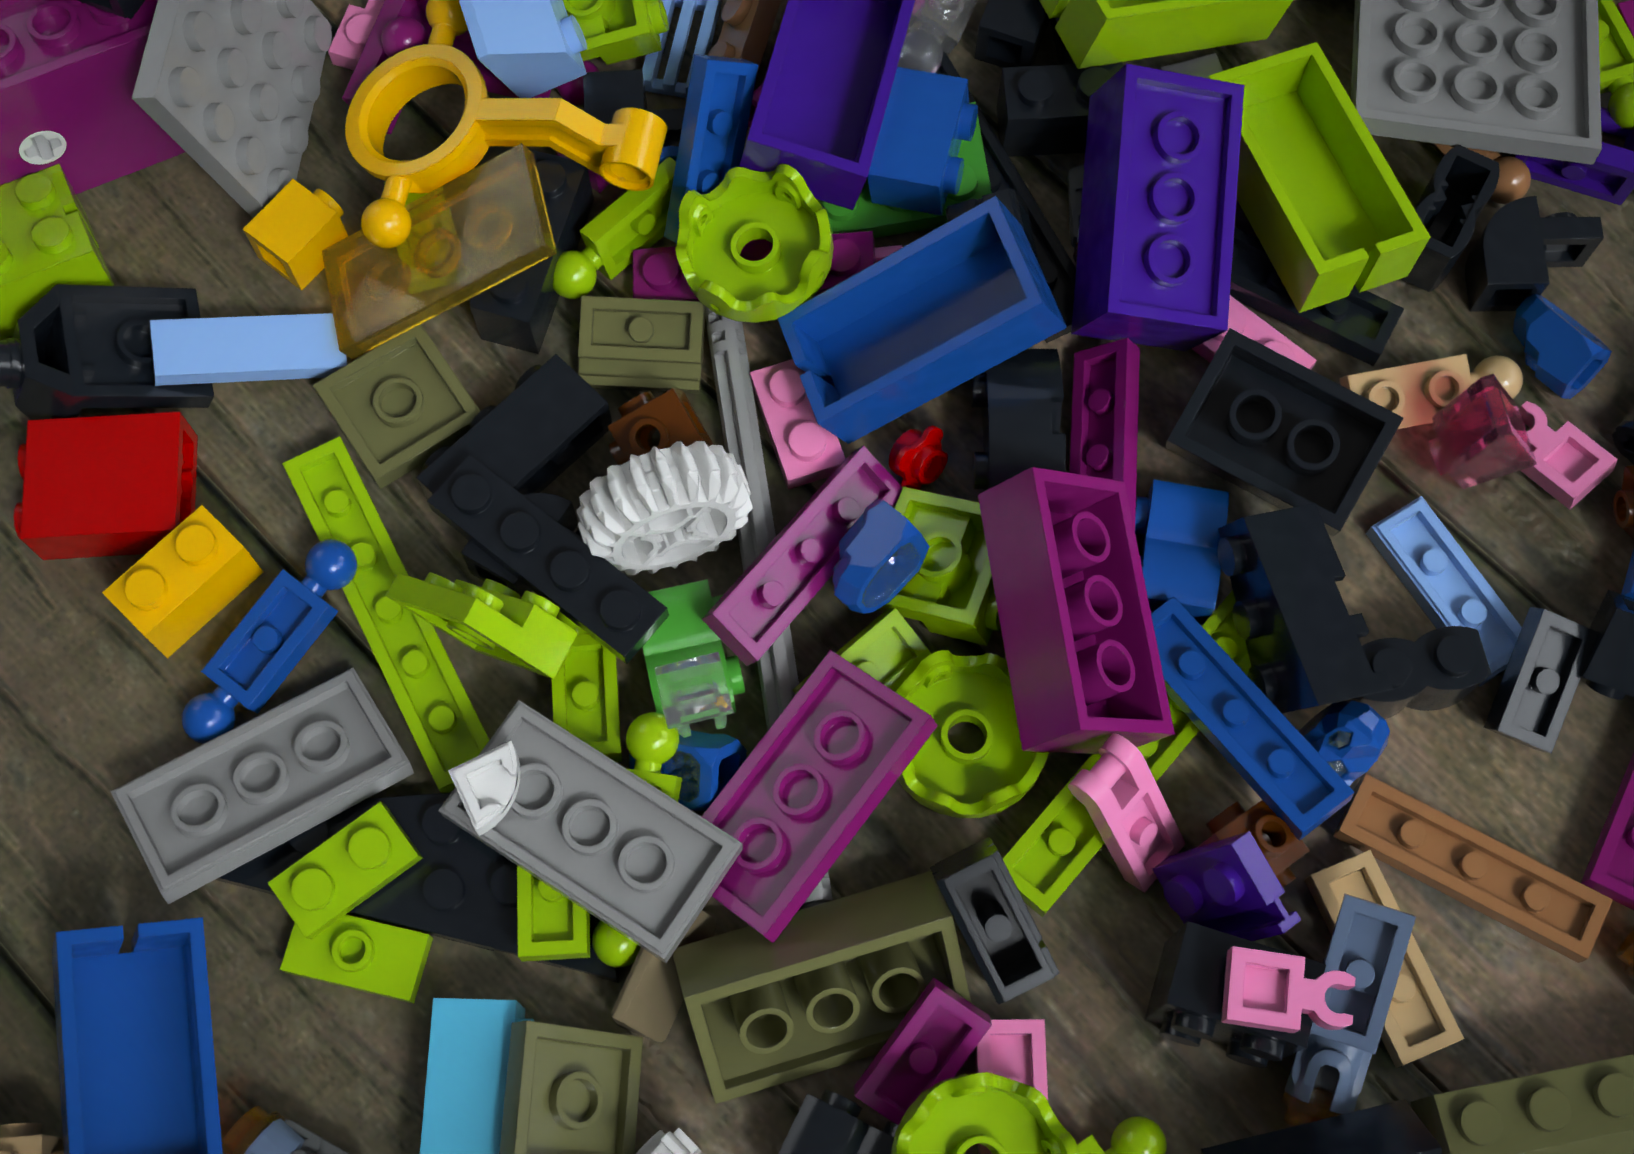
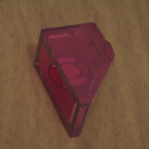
M1494 374L1478 379L1432 417L1438 437L1429 440V447L1436 468L1440 475L1449 473L1463 489L1537 465L1520 409Z

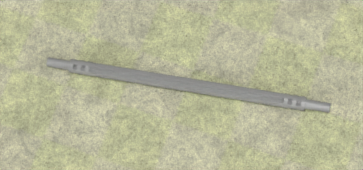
M705 306V321L726 453H733L737 464L742 466L751 492L750 500L753 509L747 514L748 522L742 528L737 529L744 573L776 537L743 324L742 322L720 316ZM790 625L757 661L767 731L796 694L792 689L799 684ZM829 871L800 907L801 910L833 900Z

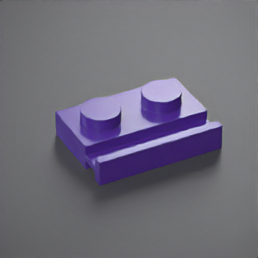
M1250 831L1169 856L1152 868L1164 889V895L1168 904L1178 913L1184 924L1189 921L1243 939L1255 941L1284 934L1301 921L1297 911L1288 913L1279 899L1285 891Z

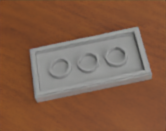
M351 668L110 792L161 895L167 904H170L409 777L414 772L410 761L355 669Z
M518 700L479 754L488 752L509 741H512L516 748L520 762V784L516 798L508 813L495 827L479 836L471 823L456 787L438 811L443 817L664 963H667L743 850V844Z

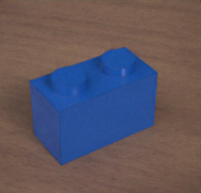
M897 67L867 177L872 203L942 216L947 195H957L961 185L964 159L958 157L962 140L971 141L976 127L978 105L969 103L968 79Z

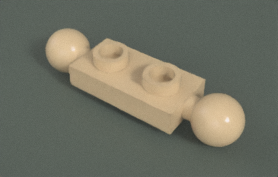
M1467 354L1347 375L1340 378L1341 386L1403 417L1397 429L1400 430L1448 421L1449 416L1453 412L1476 403L1475 396H1478L1482 401L1499 400L1503 404L1507 403L1520 392L1523 384V375L1515 361L1500 355L1485 358L1475 367L1473 372H1470Z

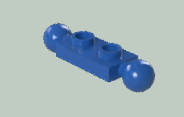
M327 539L316 543L307 553L305 559L307 575L301 582L282 569L202 669L201 672L218 686L213 693H202L193 697L183 709L182 726L192 740L204 744L232 730L236 720L234 707L238 702L258 714L339 611L322 599L327 590H338L348 585L356 574L357 558L354 551L346 543L335 539Z

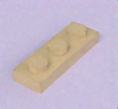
M1371 850L1313 873L1304 879L1331 936L1344 893L1401 911ZM1412 933L1381 1034V1039L1396 1068L1464 1039Z

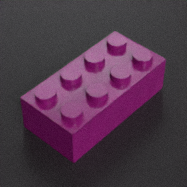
M1031 467L978 494L1022 751L1099 754L1100 747L1113 733L1123 736L1136 747L1175 734L1125 481Z

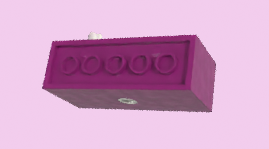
M0 0V185L60 164L76 194L185 153L132 99L158 0H146L132 19L115 15L77 0Z

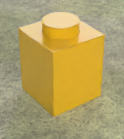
M294 179L243 228L257 257L301 291L350 242L341 221L344 212L340 205L325 191L317 188L312 193Z

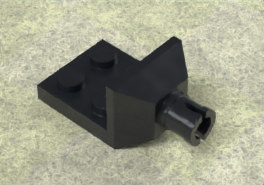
M57 284L17 321L12 338L0 340V387L13 389L15 406L30 420L76 418L81 408H209L214 398L212 383L155 386L150 320L201 318L196 289Z

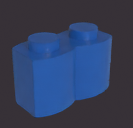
M1153 479L1147 496H1136L1135 534L1140 535L1139 555L1151 613L1174 596L1198 623L1204 624L1213 614L1221 574L1217 553L1220 540L1218 528L1227 524L1229 492Z

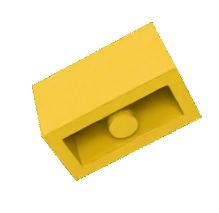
M201 505L102 593L168 659L264 572L246 548Z

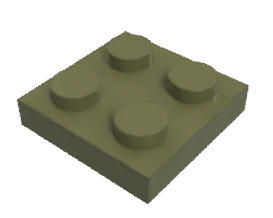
M420 322L313 385L318 396L380 490L425 463L439 448L444 446L451 447L469 431L472 420L480 412Z
M528 1020L512 1022L499 1154H634L643 1037Z

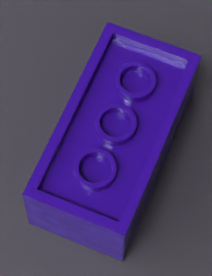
M1126 63L1090 96L1071 334L1114 341L1129 338L1134 344L1188 351L1228 330L1244 85Z

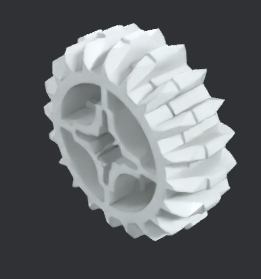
M676 441L669 448L658 449L656 446H653L649 453L640 456L631 454L630 460L626 463L609 466L607 468V476L593 479L590 482V489L586 490L579 497L581 506L576 510L580 521L578 528L583 542L589 547L591 555L606 559L618 570L625 571L627 575H635L642 570H647L650 574H654L661 568L672 566L676 569L680 563L689 560L697 562L698 556L705 552L717 551L720 542L732 540L737 535L736 529L742 528L748 522L747 514L753 509L750 500L751 492L742 466L737 464L733 453H726L722 445L707 446L705 441H696L689 446H685L681 441Z

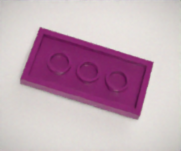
M830 650L702 815V818L743 844V850L712 897L770 942L774 943L938 725L932 716Z

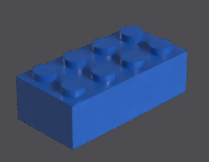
M996 195L778 318L793 361L798 368L805 372L800 375V379L817 423L847 444L1067 328L1021 223Z
M203 917L137 924L131 940L132 952L120 954L119 951L124 941L123 925L56 932L52 946V965L64 1154H223Z

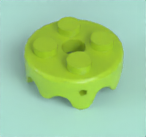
M779 164L771 172L753 171L744 167L732 168L725 174L723 181L711 192L700 194L695 189L688 191L681 200L679 207V232L675 247L679 265L693 294L704 306L716 314L739 322L759 323L776 320L812 299L823 286L831 268L834 251L826 208H823L814 197L804 178L793 167L787 164ZM764 239L773 244L771 252L761 260L749 261L740 256L743 247L752 240Z
M949 650L934 652L923 659L896 690V693L931 715L938 726L899 776V783L919 804L938 814L955 818H982L1004 811L1020 801L1034 786L1049 752L1022 751L1007 661L1001 656L992 653L977 656L953 655ZM961 722L975 724L984 734V746L974 753L957 751L952 747L948 739V731L951 727Z
M990 1072L962 1074L942 1080L924 1091L906 1110L896 1130L891 1154H964L968 1148L979 1143L987 1147L992 1154H1079L1075 1139L1062 1126L1050 1107L1048 1100L1040 1091L1030 1085Z

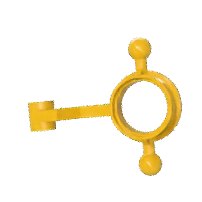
M428 0L426 4V18L432 27L428 44L414 46L398 52L376 67L356 91L346 117L345 136L352 156L369 174L386 181L381 198L371 202L365 208L361 217V228L367 240L377 247L386 249L401 245L411 232V217L405 208L408 194L436 192L457 183L479 164L488 151L489 146L551 147L591 171L600 174L607 182L614 186L631 191H644L650 189L654 184L667 133V125L659 116L639 108H621L614 113L612 123L605 124L562 98H490L480 70L465 53L453 47L455 37L468 30L459 0ZM458 84L464 88L465 106L462 117L453 133L443 144L432 152L416 159L400 161L385 157L383 147L386 133L394 117L406 103L418 94L436 86Z

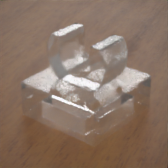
M719 651L654 667L668 729L677 727L679 734L685 738L691 736L690 724L714 718L717 729L725 728L727 724L726 715L734 712Z

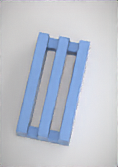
M662 0L669 28L675 7L681 8L664 79H658L657 75L669 31L659 34L662 51L645 56L642 68L645 91L687 98L693 58L687 82L681 83L677 82L694 12L695 10L704 12L694 54L708 55L722 0Z

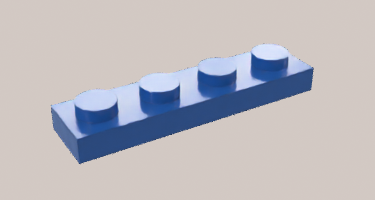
M1174 596L1151 613L1167 694L1276 816L1286 822L1291 832L1299 841L1351 801L1354 791Z

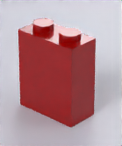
M181 412L28 420L26 443H22L19 446L17 456L19 472L24 480L22 502H17L14 508V527L17 536L42 560L146 554L195 511L198 435Z

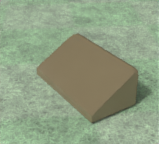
M702 910L678 947L712 937L716 928V921L713 917ZM641 947L611 1012L612 1018L618 1026L656 1043H663L667 1039L684 1000L673 954L668 962L664 963Z

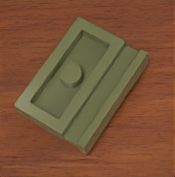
M581 296L578 375L592 388L667 392L675 388L684 391V393L701 394L705 306L700 301Z

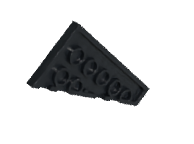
M451 793L365 799L216 879L217 881L275 895L268 885L269 881L373 806L382 802L386 804L423 859L347 914L358 917L364 916L391 923L401 928L518 956L517 865L442 816L438 810ZM590 914V958L536 961L558 968L564 967L595 975L597 978L619 983L618 968L604 964L593 950L592 935L600 920Z

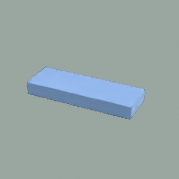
M341 313L150 320L155 386L325 378L347 365Z
M1422 496L1418 497L1371 526L1366 535L1436 629L1448 626H1463L1478 630L1491 671V675L1479 686L1481 687L1505 672L1522 627Z

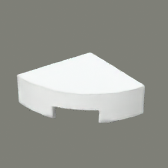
M512 741L448 770L476 833L481 836L495 827L511 808L520 784V762Z

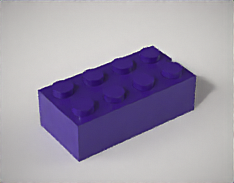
M788 0L739 167L753 171L771 172L779 164H787L801 174L816 199L853 210L868 177L915 0Z

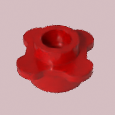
M929 426L924 432L919 429H910L904 432L894 443L889 454V467L892 472L903 478L902 487L920 490L922 484L934 482L943 472L948 461V454L942 451L941 440L943 431L937 426Z

